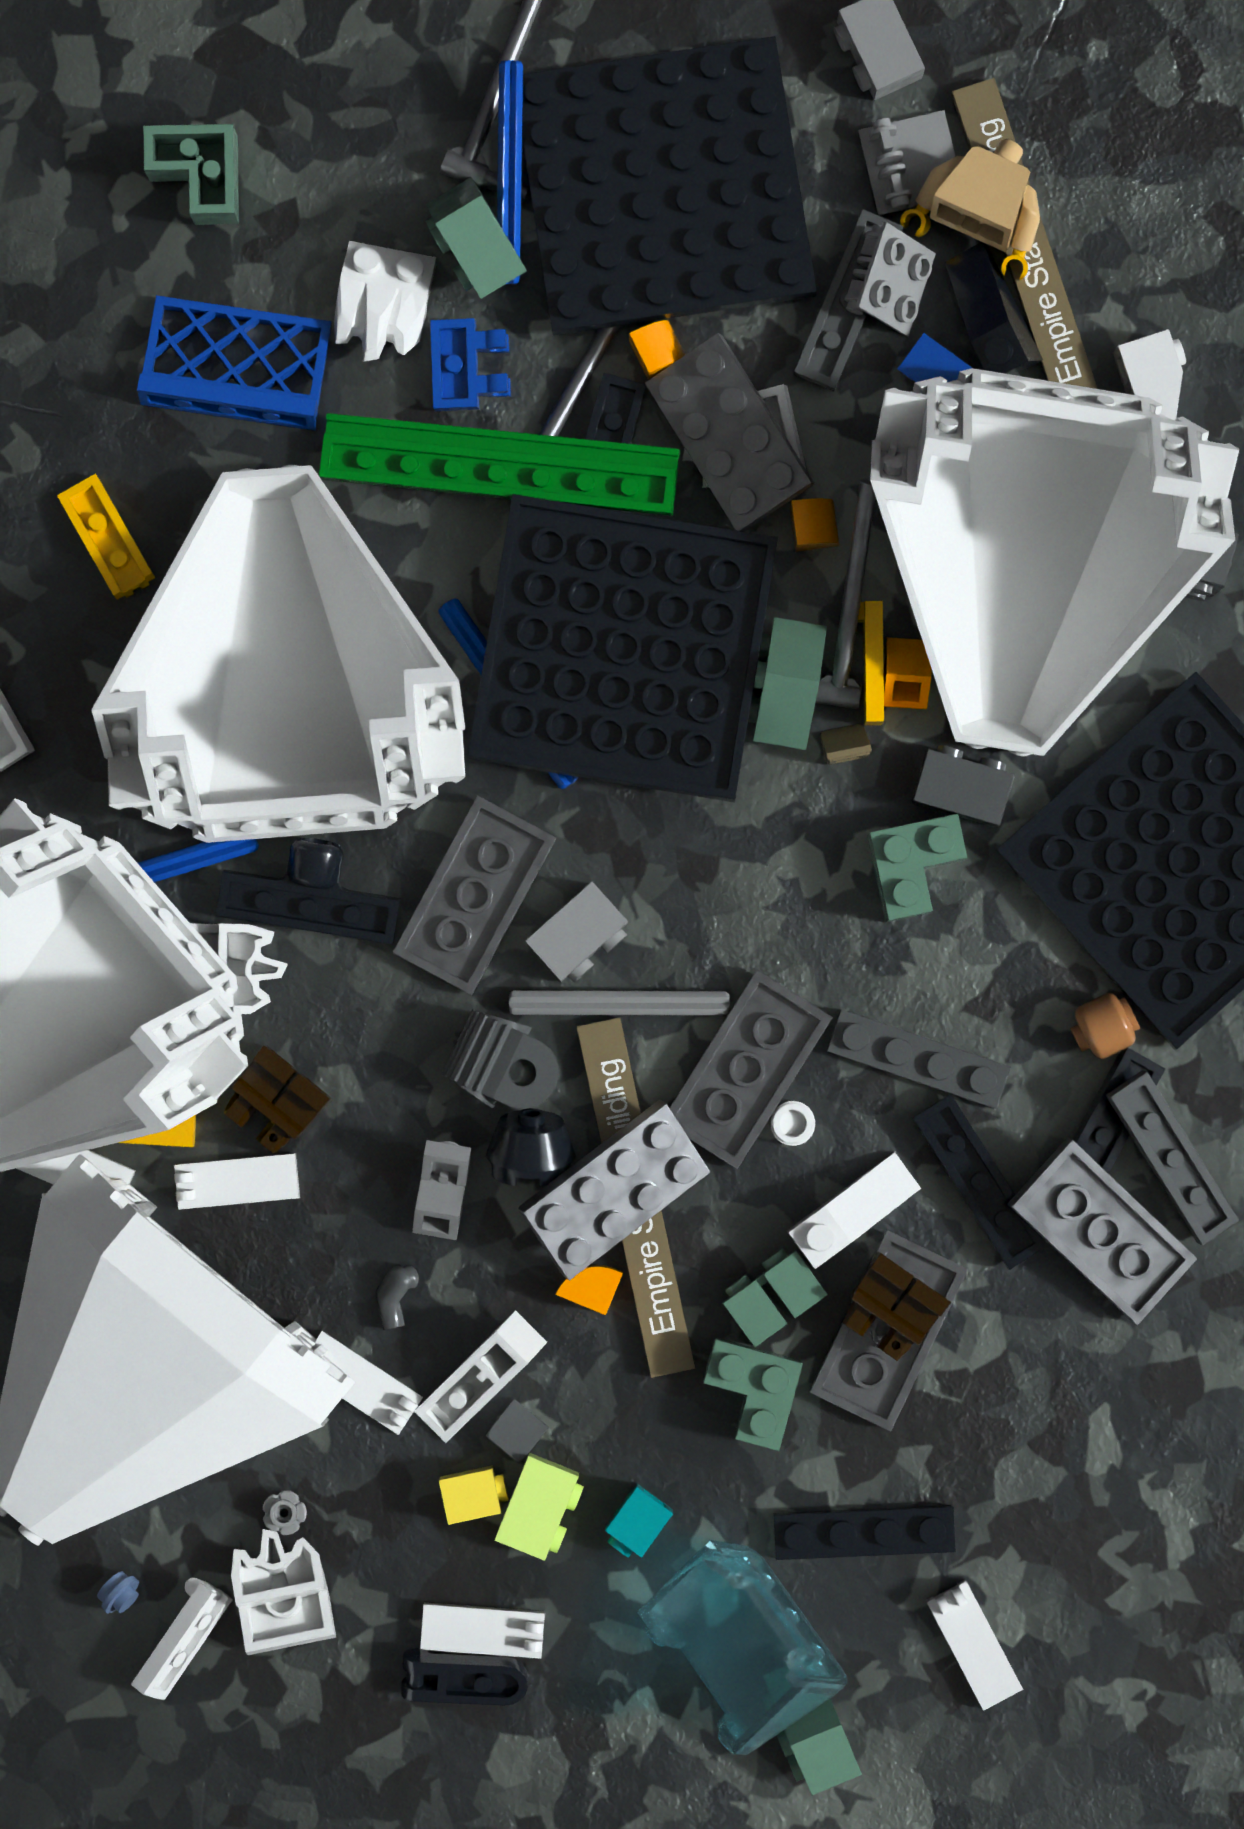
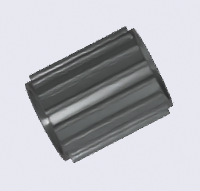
M472 1009L442 1075L493 1109L497 1101L512 1108L529 1109L542 1104L552 1095L558 1083L559 1067L553 1052L541 1041L528 1036L532 1027ZM518 1060H528L536 1068V1077L530 1085L519 1086L511 1079L510 1069Z

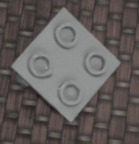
M945 110L890 122V118H882L872 122L873 127L858 130L878 216L916 208L918 203L915 199L931 170L956 157Z
M883 222L882 225L874 224L872 230L867 231L865 234L866 238L860 253L862 256H859L857 259V263L868 269H854L853 275L864 281L852 279L844 299L848 302L846 310L858 315H863V312H866L900 334L909 337L913 322L918 314V307L927 279L932 271V264L936 253L888 222Z

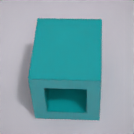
M636 1483L605 1526V1531L611 1535L607 1542L626 1557H629L634 1552L642 1558L673 1515V1509Z

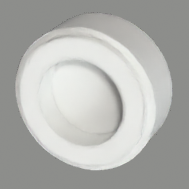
M788 1101L780 1104L774 1110L770 1119V1128L774 1137L779 1142L785 1145L797 1146L805 1143L812 1136L815 1129V1118L810 1108L805 1104L797 1101Z

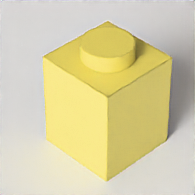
M493 1465L441 1476L439 1479L448 1525L501 1514V1502L509 1501L504 1475L495 1476Z

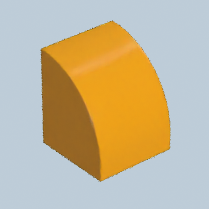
M668 320L654 322L629 333V344L648 380L686 355Z
M815 498L791 501L789 509L795 552L837 547L840 545L834 500Z
M887 637L884 663V706L927 709L931 684V666L923 641Z
M604 1265L588 1266L570 1281L565 1279L559 1286L556 1295L606 1315L623 1272Z

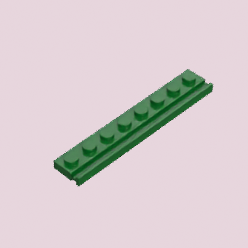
M326 413L327 424L323 437L319 477L322 480L512 499V494L602 509L673 516L678 460L680 458V450L676 448Z

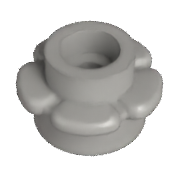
M283 1490L278 1495L272 1494L263 1504V1511L265 1512L263 1522L270 1531H279L282 1535H291L299 1530V1524L306 1519V1506L303 1502H300L299 1496L292 1491ZM281 1509L288 1510L287 1517H282L280 1515Z

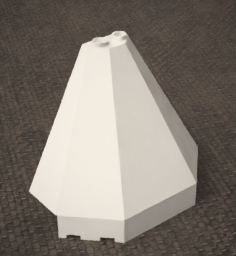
M974 368L959 371L958 380L947 382L941 376L915 382L911 392L898 390L897 388L885 390L876 439L872 440L870 481L955 742H961L976 749L986 747L1004 749L1019 756L1031 754L1044 756L1235 541L1231 500L1228 498L1239 448L1230 443L1222 444L1208 441L1209 431L1183 416L1175 420L1161 414L1163 405L1149 397Z
M286 465L281 468L258 470L244 468L233 472H222L91 710L104 758L108 759L109 806L118 810L127 807L139 809L142 811V819L169 829L179 824L192 829V837L206 843L385 829L397 821V813L408 807L415 810L438 795V787L443 783H457L465 778L463 747L465 722L459 680L311 465Z
M16 798L0 815V1172L170 1130L216 1104L217 1098L248 1067L247 1056L240 1052L239 1041L244 1036L241 1009L235 1007L233 1001V994L238 990L236 975L119 842L105 836L100 841H96L82 835L81 826L51 813L44 819L33 814L27 808V803ZM98 1033L111 1034L120 1045L113 1051Z
M80 1153L50 1190L42 1194L0 1400V1516L5 1517L8 1513L21 1523V1526L18 1528L20 1533L37 1546L43 1540L51 1544L323 1427L329 1421L327 1416L355 1383L352 1378L324 1356L328 1349L322 1344L315 1350L312 1349L316 1344V1338L296 1321L285 1328L282 1327L154 1221L150 1215L157 1208L156 1205L130 1184L128 1186L124 1180H111Z

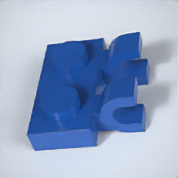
M475 318L430 320L433 409L435 411L479 409V396L511 397V379L508 378L507 373L478 375L477 352L510 353L509 335L506 334V329L477 331Z

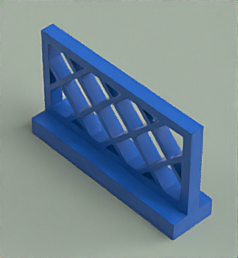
M156 295L143 371L139 375L137 386L140 405L316 431L318 405L332 322ZM164 310L183 312L191 324L171 337L162 326ZM193 314L203 315V316H201L200 318L196 319ZM216 317L227 319L235 330L214 343L202 326ZM237 320L245 321L246 323L240 326ZM258 324L271 325L279 337L259 350L246 333ZM281 327L290 329L284 332ZM197 330L209 348L189 361L177 343ZM303 330L319 332L318 346L304 356L301 355L290 340ZM161 334L162 337L165 339V342L158 346L159 337ZM241 337L253 354L233 367L220 350ZM282 344H285L297 361L277 374L265 356ZM172 348L184 364L171 374L153 372L156 358ZM213 355H216L228 372L214 381L203 379L195 368ZM316 358L315 368L313 370L308 363ZM259 361L271 376V379L259 387L247 386L239 374ZM303 367L312 379L310 395L291 392L283 380ZM190 372L194 378L185 377L184 375ZM231 379H234L237 384L227 382H229ZM277 385L281 391L273 390L272 388Z

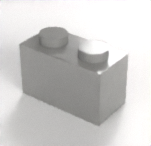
M860 0L839 10L837 17L838 26L833 28L841 49L844 52L850 50L857 65L852 67V70L863 92L869 89L875 101L922 79L925 66L893 0Z
M591 882L525 942L561 982L567 977L575 982L594 965L589 958L597 950L603 947L608 953L627 936L622 928L628 924V921L600 889Z

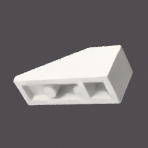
M1168 329L1118 345L1113 352V356L1126 394L1149 397L1163 405L1161 414L1175 420L1183 375L1181 365L1186 364L1185 353L1180 340H1172Z
M894 1152L788 1229L787 1233L811 1266L816 1269L919 1191L921 1187Z
M515 1310L414 1412L447 1443L533 1359L547 1341Z

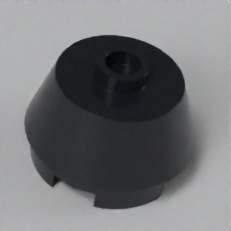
M529 1108L512 1111L500 1117L486 1151V1158L492 1166V1177L502 1183L516 1186L517 1178L540 1179V1187H545L569 1169L571 1163L576 1158V1154L562 1117L552 1112Z

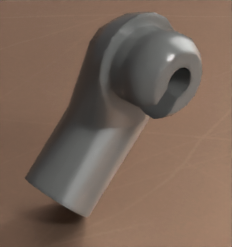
M397 1265L389 1269L376 1290V1299L383 1330L405 1325L400 1300L408 1289L415 1288L419 1282L418 1272L413 1266L405 1265L402 1267Z

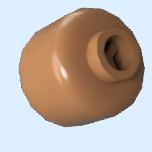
M1105 993L1079 1006L1075 1011L1078 1025L1070 1028L1081 1052L1090 1049L1095 1057L1105 1059L1132 1046L1136 1040L1135 1031L1139 1030L1140 1026L1125 997L1118 1000L1114 994Z

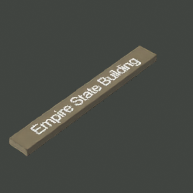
M995 78L952 91L951 96L969 150L972 147L979 146L994 153L1000 140L1009 139L1016 142ZM1020 158L1018 164L1024 166ZM1040 217L1032 250L1026 252L1025 260L1028 263L1027 275L1020 280L1023 272L1021 261L1013 259L1007 265L1029 331L1043 358L1040 364L1045 380L1098 389ZM1009 246L1007 252L1003 251L1005 258L1012 255L1013 248Z
M621 1018L577 1026L601 1144L641 1114ZM661 1210L622 1240L651 1378L695 1369Z

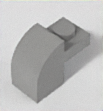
M426 1140L412 1233L457 1240L471 1161L470 1147L460 1146L451 1141L436 1142Z

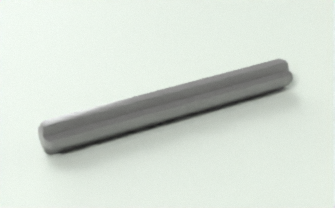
M513 990L509 994V1011L513 1015L725 1016L730 1012V995L726 991Z

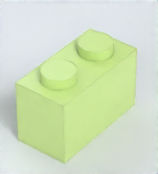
M529 1452L494 1541L544 1561L549 1551L558 1553L567 1528L559 1524L565 1509L575 1510L584 1486L576 1483L579 1472Z

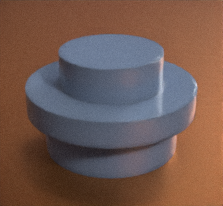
M123 1571L113 1575L97 1594V1598L102 1602L101 1608L107 1614L115 1610L119 1613L127 1610L139 1595L136 1591L139 1580L135 1576L128 1577Z

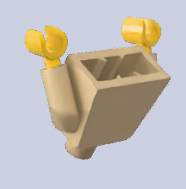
M1002 139L994 153L975 146L965 156H956L931 170L915 199L918 203L916 208L909 209L902 214L900 219L901 225L906 229L910 219L918 215L921 218V226L915 233L916 237L926 235L931 226L930 219L1001 251L1007 252L1009 246L1013 248L1012 255L1004 259L1001 270L1005 276L1008 262L1017 259L1023 264V272L1020 276V280H1022L1028 273V263L1025 260L1026 252L1032 250L1040 222L1037 193L1028 185L1030 171L1028 168L1018 164L1023 155V149L1012 140ZM929 210H931L930 219H929V216L927 215L928 212H929Z

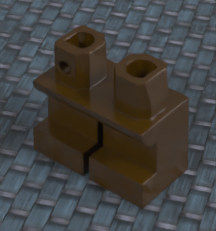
M263 1045L254 1057L251 1065L231 1088L235 1093L230 1098L223 1113L243 1128L257 1110L260 1111L270 1121L257 1136L256 1140L275 1154L291 1138L294 1140L298 1139L333 1098L306 1076L299 1073L279 1100L274 1103L275 1099L296 1075L298 1070L270 1047Z
M877 1252L849 1296L853 1302L848 1307L842 1323L863 1337L876 1317L884 1321L890 1328L876 1347L898 1361L910 1349L913 1343L918 1346L920 1345L926 1333L939 1316H942L951 1302L882 1253ZM905 1290V1292L903 1293V1295L901 1296V1298L898 1300V1302L896 1303V1305L894 1306V1308L891 1309V1307L893 1306V1304L895 1303V1301L898 1299V1297L900 1296V1294L902 1293V1291Z

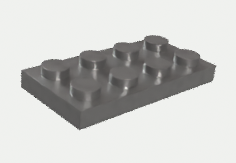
M715 334L645 383L736 531H746L815 484L721 334Z
M477 795L393 953L472 995L550 852L556 837Z
M756 970L670 1107V1110L688 1138L738 1169L833 1017L759 970Z
M659 1099L520 1205L518 1210L561 1274L570 1281L708 1175L710 1170L668 1105Z
M1068 1137L1008 1203L1021 1218L1136 1325L1145 1318L1197 1260L1181 1242L1078 1144Z
M886 1230L874 1256L877 1252L882 1253L945 1297L951 1304L929 1329L920 1345L918 1346L913 1343L910 1349L898 1361L876 1347L890 1328L884 1321L876 1317L863 1337L841 1323L809 1392L891 1432L968 1269ZM905 1290L902 1291V1293L900 1294V1296L898 1297V1299L895 1301V1303L893 1304V1306L891 1307V1309L894 1308V1306L896 1305V1303L898 1302V1300L901 1298V1296L903 1295V1293L905 1292Z

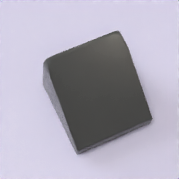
M514 1399L486 1432L485 1436L520 1464L549 1427Z

